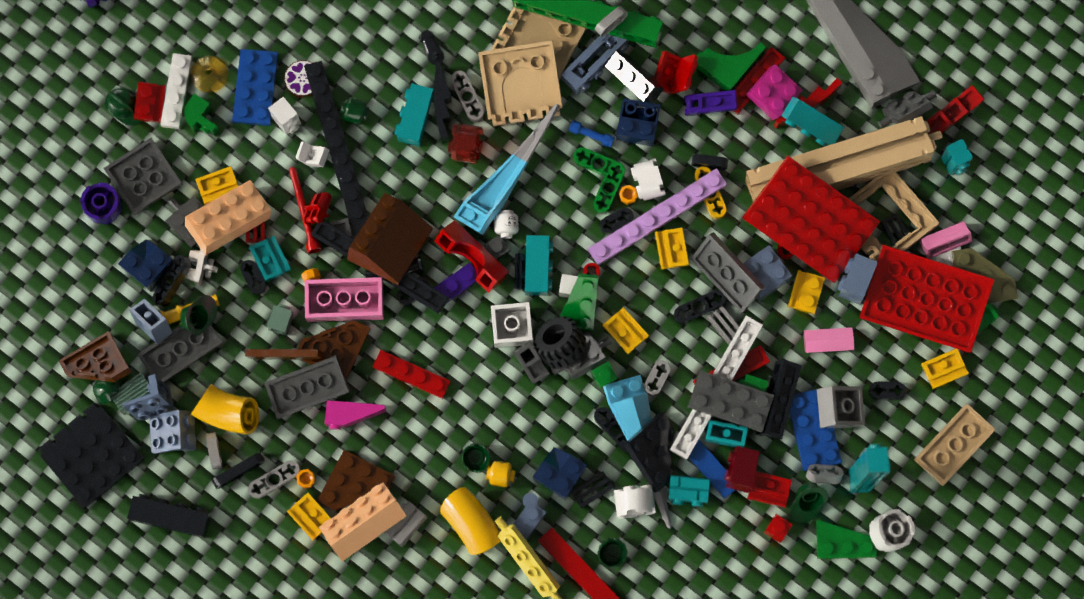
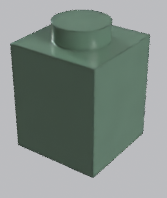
M280 304L279 307L273 306L267 324L269 331L288 335L294 316L289 306Z

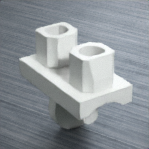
M201 248L200 251L190 250L189 260L190 262L197 263L196 269L190 268L185 278L194 281L196 285L202 286L205 271L206 278L211 277V272L216 273L218 271V268L213 266L214 259H209L208 264H206L208 254L205 255Z

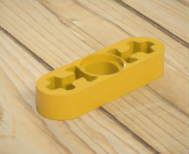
M704 166L699 167L695 171V181L700 179V172L708 174L711 170ZM717 191L713 198L703 200L709 215L713 219L719 220L725 216L726 205L720 191ZM716 201L717 207L722 208L719 215L717 212L713 213L715 206L713 203L709 204V202Z

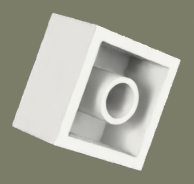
M529 302L491 306L495 348L520 346L528 342L533 344Z

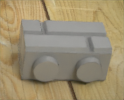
M411 502L400 505L407 516L384 532L400 547H403L427 519V516Z

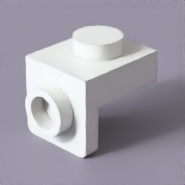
M302 141L296 159L307 166L324 167L329 149L311 146Z

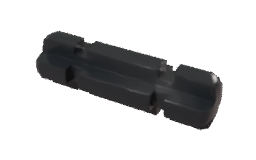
M516 253L514 277L516 281H514L515 290H525L526 265L524 262H526L525 253Z

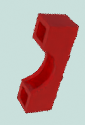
M455 220L444 227L434 240L447 254L455 253L467 258L476 269L475 280L488 293L498 287L509 274V271Z

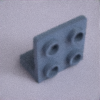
M156 374L148 376L149 384H147V388L150 394L123 403V407L137 420H147L152 415L166 413L174 409L171 389Z

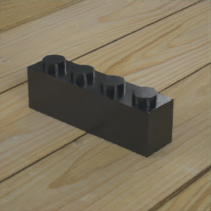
M139 494V497L133 496L127 516L128 520L206 538L211 515L207 513L206 509L196 507L195 510L188 509V505L177 503L174 506L170 505L168 500L158 498V501L150 500V496Z

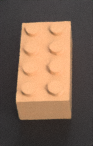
M249 180L185 216V227L204 254L207 255L250 231L262 222L269 220L271 208L252 181Z
M381 483L363 497H359L349 507L342 509L332 519L325 521L319 529L343 562L407 515L385 484Z

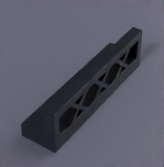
M785 359L775 361L767 393L774 395L763 431H756V435L770 436L779 440L783 438L802 365Z

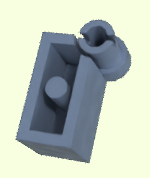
M527 493L523 497L525 509L513 523L526 541L546 516V512L537 506L538 498L533 493Z

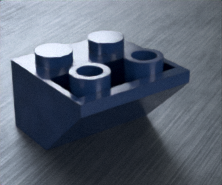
M623 98L616 140L653 147L661 105Z

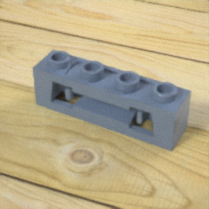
M608 34L603 37L599 36L561 74V80L577 95L581 91L585 92L590 86V82L602 75L603 69L616 51L624 53L628 49L629 40ZM606 43L605 47L608 50L588 69V73L585 75L583 68L603 49V44Z

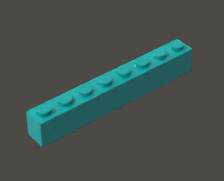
M882 444L869 445L870 448H867L848 470L850 493L870 492L890 472L888 447H882Z

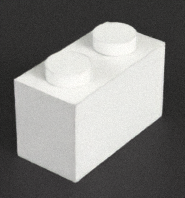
M284 97L268 108L273 120L286 135L292 134L299 129L301 122L298 114Z

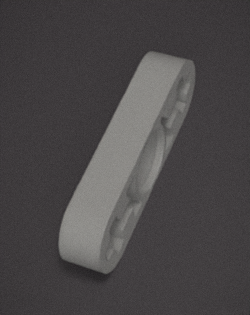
M463 71L454 72L451 76V83L468 119L472 122L481 121L484 117V110L467 74ZM458 76L461 79L464 78L463 85L465 88L461 89L460 83L456 82V77ZM465 92L472 93L473 98L470 101L462 99V95ZM473 104L476 111L480 110L478 117L471 115V105Z
M295 461L283 463L251 482L248 487L249 494L255 499L263 498L295 479L300 472V466ZM289 465L292 467L296 466V469H294L295 473L293 475L291 473L285 474L287 479L284 480L279 471L282 469V472L285 473L288 471ZM273 474L280 477L277 485L269 483V478ZM265 479V482L270 487V489L267 490L266 487H263L262 489H260V494H257L256 492L253 493L252 491L255 490L254 486L257 485L258 487H261L262 485H264L262 481Z

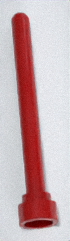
M291 167L289 173L303 221V216L306 212L304 209L306 202L297 169ZM311 223L309 225L304 224L308 239L306 242L307 253L314 254L322 250L321 243L311 235L313 232Z

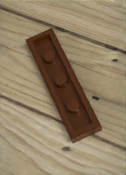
M317 349L245 350V357L250 359L324 360L325 353Z

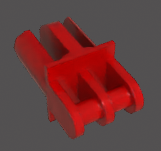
M330 193L313 194L309 205L304 206L306 212L303 216V223L305 225L315 224L316 222L321 223L324 217H329L326 212L332 200Z

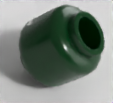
M350 97L347 102L343 101L340 112L344 113L343 119L345 121L361 124L362 121L365 122L369 107H367L365 101Z

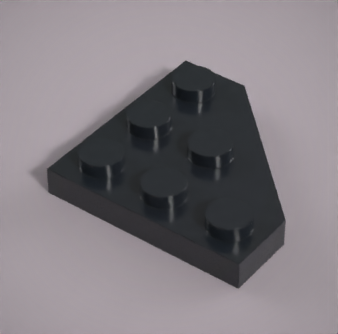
M664 412L658 413L624 443L625 448L649 485H652L654 493L659 492L670 482L672 451H670L673 443V426Z

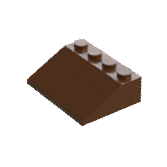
M384 193L350 245L347 260L399 285L433 228L404 202Z

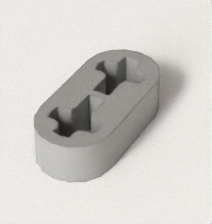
M622 6L617 7L596 25L595 31L601 37L607 35L627 17L628 12Z
M658 361L654 364L644 385L645 392L649 396L658 395L670 373V366L667 362ZM663 365L665 366L664 370L667 372L662 373L659 378L657 377L658 369L656 368H660ZM654 380H657L656 387L658 389H654L652 392L649 391L650 387L647 385H652Z
M216 432L206 434L211 467L213 470L223 468Z
M811 464L808 467L806 477L814 483L838 484L844 473L840 467L835 465Z

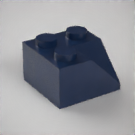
M146 239L130 249L118 265L151 292L162 280L173 259Z
M553 447L535 472L533 480L566 501L586 470L587 465L572 455Z

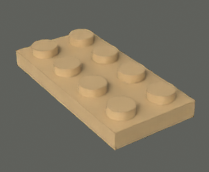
M966 403L919 453L914 461L939 484L944 486L996 429Z

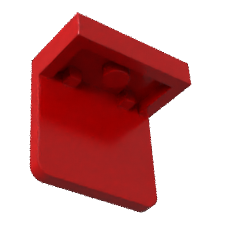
M662 51L654 79L665 88L663 92L671 95L690 88L693 72L698 66V56L693 54L681 58L668 51Z

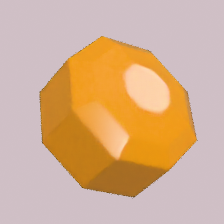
M627 185L622 187L619 197L621 202L629 205L635 203L638 193L635 187Z
M317 268L308 269L301 274L304 283L305 280L321 279L319 269Z
M309 469L300 470L296 476L297 484L304 489L311 488L316 482L315 474Z

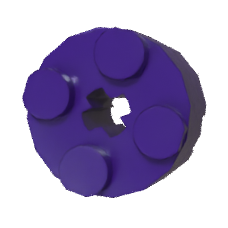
M98 182V184L89 185L82 192L80 199L82 209L94 223L108 225L120 215L122 200L116 190L109 184Z

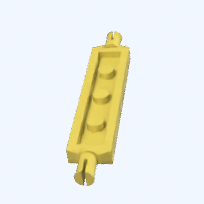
M501 516L494 521L501 529L497 537L543 598L551 596L552 599H562L557 592L560 585L516 526L507 525Z

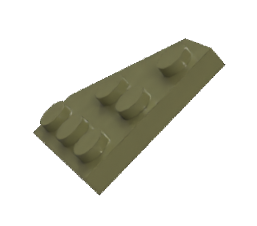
M972 248L951 251L954 267L995 279L987 302L995 303L1018 299L1015 279Z

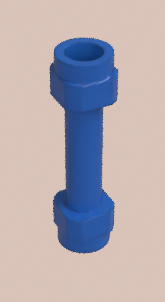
M572 121L569 131L573 134H583L602 142L603 146L610 148L615 139L610 134L606 133L603 135L582 126V123Z

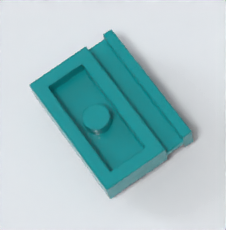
M275 236L249 247L265 282L287 271H291Z

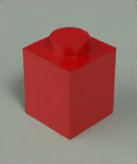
M776 514L764 533L781 543L793 524Z

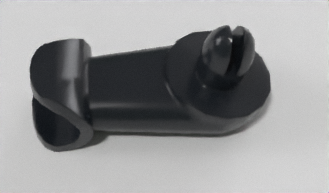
M425 30L420 34L419 40L423 43L428 61L433 65L442 63L444 53L434 39L435 35L432 31Z

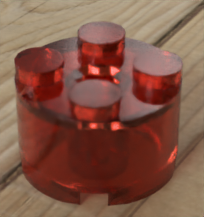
M461 123L454 124L452 127L453 141L449 142L448 153H451V159L458 162L477 164L476 160L479 161L482 152L483 141L480 140V135H483V128Z

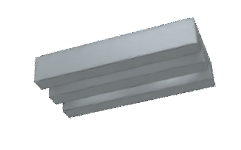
M721 306L713 314L709 315L707 319L729 345L731 340L713 318L716 317L732 337H734L735 333L721 317L720 313L725 316L736 331L739 326L725 308Z

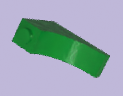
M759 43L749 52L734 56L722 55L706 48L704 52L700 51L697 54L698 66L696 69L724 91L734 90L765 53L766 47Z

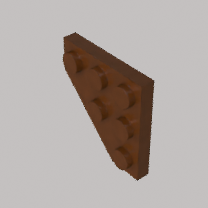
M351 320L346 322V324L302 339L297 349L320 350L325 353L324 360L337 356L347 381L371 328ZM300 360V361L305 362V363H307V364H309V365H313V364L318 363V362H321V361H323V360Z
M109 331L59 360L65 374L70 378L116 382L131 373Z
M344 450L317 502L336 511L350 506L359 497H363L381 483H384L389 490L396 476Z

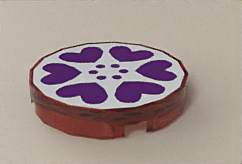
M299 60L287 68L284 74V82L287 90L292 95L299 98L312 96L304 65L311 64L312 62Z

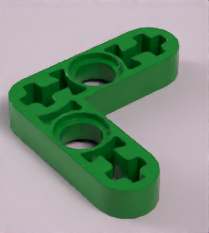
M578 148L573 154L575 164L605 176L594 199L593 208L598 214H606L610 210L624 178L625 167L622 163L589 149ZM582 153H585V157L587 159H590V156H593V158L591 159V165H588L589 160L582 159V161H579V157L577 156V154L581 155ZM598 159L605 163L601 169H597L594 166V162ZM619 167L621 174L618 173L614 181L612 179L614 172L612 169ZM606 184H612L615 190L612 193L605 192L604 186ZM600 194L608 197L605 200L606 208L599 209L597 203H601L603 200V196H600Z

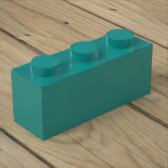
M411 83L410 89H406L404 97L407 100L406 105L401 107L400 117L402 119L395 128V135H397L399 142L420 147L434 97L433 88Z
M792 97L781 117L786 119L785 123L794 129L798 126L801 128L800 132L809 138L813 135L817 138L815 142L824 147L826 144H835L844 129L842 125L795 97Z
M526 235L525 295L548 296V290H552V279L548 278L549 272L553 270V260H549V253H553V242H550L549 236Z

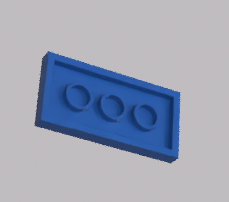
M240 49L233 123L271 126L272 116L268 108L273 105L278 52Z
M817 389L794 394L789 413L803 472L807 471L811 464H841L842 461L834 428H820Z

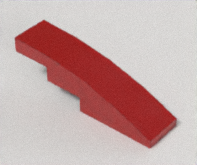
M836 78L825 91L818 86L807 99L801 94L797 99L816 109L832 97L841 88L843 82ZM780 116L775 121L774 127L777 129L787 125L785 123L786 119Z
M971 85L960 96L953 99L927 120L930 128L928 134L941 131L942 134L981 104L985 98L974 85Z

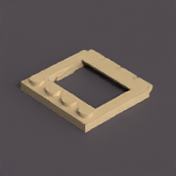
M896 172L874 178L849 198L859 205L880 187L887 192L917 227L912 233H908L895 243L893 247L895 249L908 250L939 225L938 220ZM871 234L861 249L866 255L873 251L869 258L878 261L882 244Z

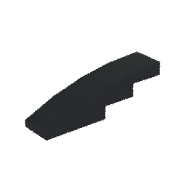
M437 63L434 78V107L441 143L443 144L449 142L444 124L450 122L446 104L452 103V98L441 64Z

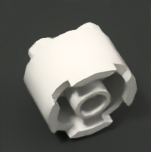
M656 158L634 164V167L631 168L634 181L638 180L639 186H636L639 199L644 201L666 195L665 190H660L664 186L658 166L654 167V164H657Z
M643 485L636 489L635 486H627L614 491L617 518H635L639 515H644V513H646V516L656 513L652 485Z
M892 509L875 517L869 525L870 537L875 547L880 551L894 552L909 545L913 535H915V525L910 516L900 512L901 510Z

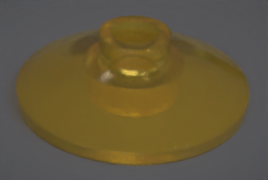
M205 56L194 63L190 76L193 85L198 90L211 93L220 90L225 85L228 79V69L221 59L214 56ZM211 70L212 72L210 75H206L205 71Z

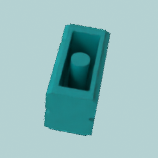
M960 139L948 145L941 156L944 165H947L946 168L950 175L957 174L959 176L965 173L967 168L971 166L970 161L973 156L966 149L967 145L964 140Z
M709 420L705 442L735 448L737 446L744 447L748 427H737V425Z
M670 476L668 501H672L674 505H684V502L692 503L691 506L703 507V504L708 503L710 479Z

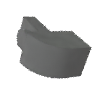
M531 342L526 343L513 352L533 384L549 374Z

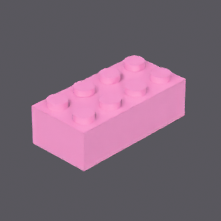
M382 277L305 280V318L307 322L384 320Z

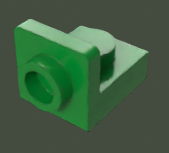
M989 302L986 304L978 332L999 318L998 309Z

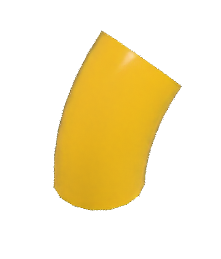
M212 384L207 388L191 413L192 416L209 425L239 434H252L259 423V407L255 399L228 393Z
M461 487L445 499L440 509L441 515L459 535L469 554L483 553L500 542V539L497 537L500 533L497 525L481 502L468 488Z

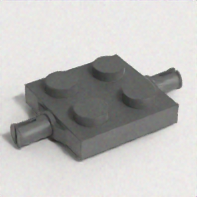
M932 90L925 95H920L915 91L907 92L902 98L888 103L882 109L886 118L878 121L880 128H884L890 123L898 124L913 120L933 108L930 100L937 97L935 91Z
M195 196L182 205L173 197L168 201V204L175 211L166 220V223L193 249L197 242L185 227V216L204 205Z
M589 331L584 333L586 346L584 347V352L580 354L581 357L576 359L575 363L569 364L568 367L562 366L560 369L556 367L551 368L553 374L556 375L565 370L575 380L607 362V359L602 349L612 344L611 340L607 337L597 342Z

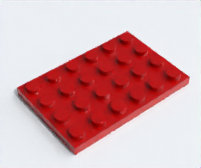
M790 156L785 158L742 217L749 224L833 283L837 281L845 270L849 259L854 258L855 254H857L880 223L877 218Z
M882 245L878 263L859 318L971 353L995 279Z

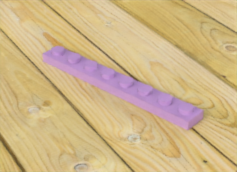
M716 168L588 248V251L599 266L726 187L727 183Z

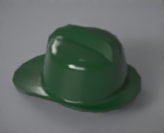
M116 88L108 93L105 98V107L110 114L125 125L134 126L142 122L134 120L135 94L125 88Z
M202 295L197 298L191 305L182 310L179 327L190 331L194 335L202 334L216 319L217 304L215 300L208 295Z
M814 482L800 486L797 490L796 499L790 508L792 520L796 523H807L813 520L828 500L827 491Z

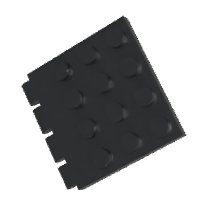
M94 403L83 411L87 416L85 419L79 414L68 424L72 429L71 431L64 427L53 436L56 440L55 444L49 439L39 447L43 452L40 455L83 509H86L145 460L102 406L97 408Z

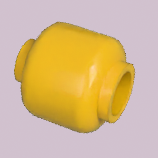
M494 461L492 465L489 464L486 480H489L492 486L506 488L510 482H514L516 471L512 470V465L508 462Z

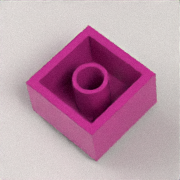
M775 64L769 67L746 93V96L769 118L775 120L782 115L792 97L796 98L803 90Z

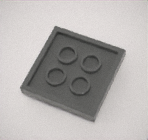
M149 138L103 168L134 215H137L183 185L152 138Z

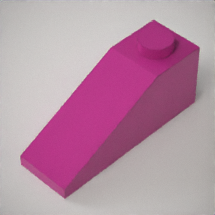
M327 400L325 425L329 426L330 430H341V427L346 428L385 413L386 407L385 405Z

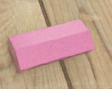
M965 221L925 236L920 239L919 243L926 256L930 259L972 242V235Z
M852 327L804 330L803 337L806 353L854 350Z

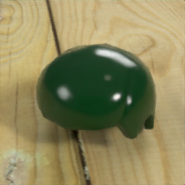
M120 379L116 382L97 380L93 385V392L99 403L105 404L112 401L111 394L112 392H119L118 388L121 385Z
M470 444L462 453V463L468 471L481 473L491 463L490 451L482 444Z
M608 538L599 545L597 554L599 561L605 567L610 568L622 565L627 558L628 551L625 543L620 539Z

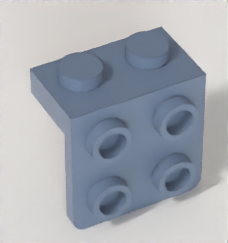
M176 410L150 416L151 452L158 454L174 450H196L195 418L191 415L192 412Z

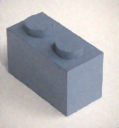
M143 299L129 310L135 323L156 344L172 334L167 320L147 300Z

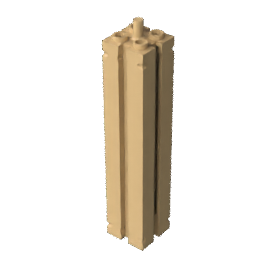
M921 116L914 120L898 123L791 158L838 191L883 175L886 176L893 172L918 166L921 163L931 162L934 150H936L934 140L941 139L942 133L938 131L928 134L930 132L928 122L924 121ZM785 159L758 167V169L746 171L745 181L753 202Z

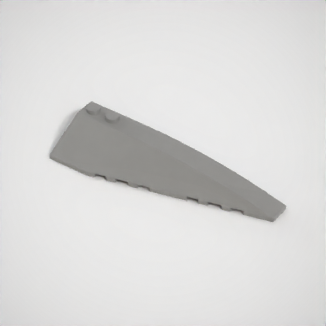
M806 0L871 109L920 83L901 49L852 0Z

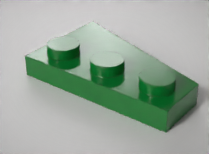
M579 273L560 317H570L580 330H594L599 275Z
M815 520L817 559L877 557L876 547L869 535Z

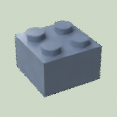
M770 245L743 263L765 286L757 297L759 302L790 281L792 277Z
M855 254L854 258H850L844 270V273H847V275L842 276L837 290L840 291L838 297L860 305L878 262L859 254Z

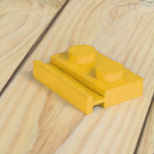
M231 166L195 179L204 205L238 187Z
M683 228L656 231L655 238L661 270L689 266Z
M798 270L788 308H794L798 311L814 315L825 277Z
M624 307L602 325L627 354L631 353L649 337L646 331Z
M958 349L951 350L921 364L932 389L969 374Z
M309 493L304 495L287 511L313 541L322 533L319 527L325 521L331 519Z

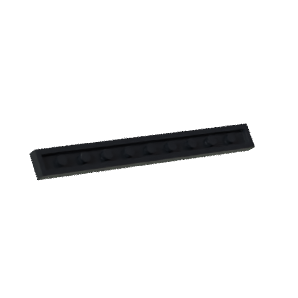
M321 60L304 65L352 231L356 238L369 217Z

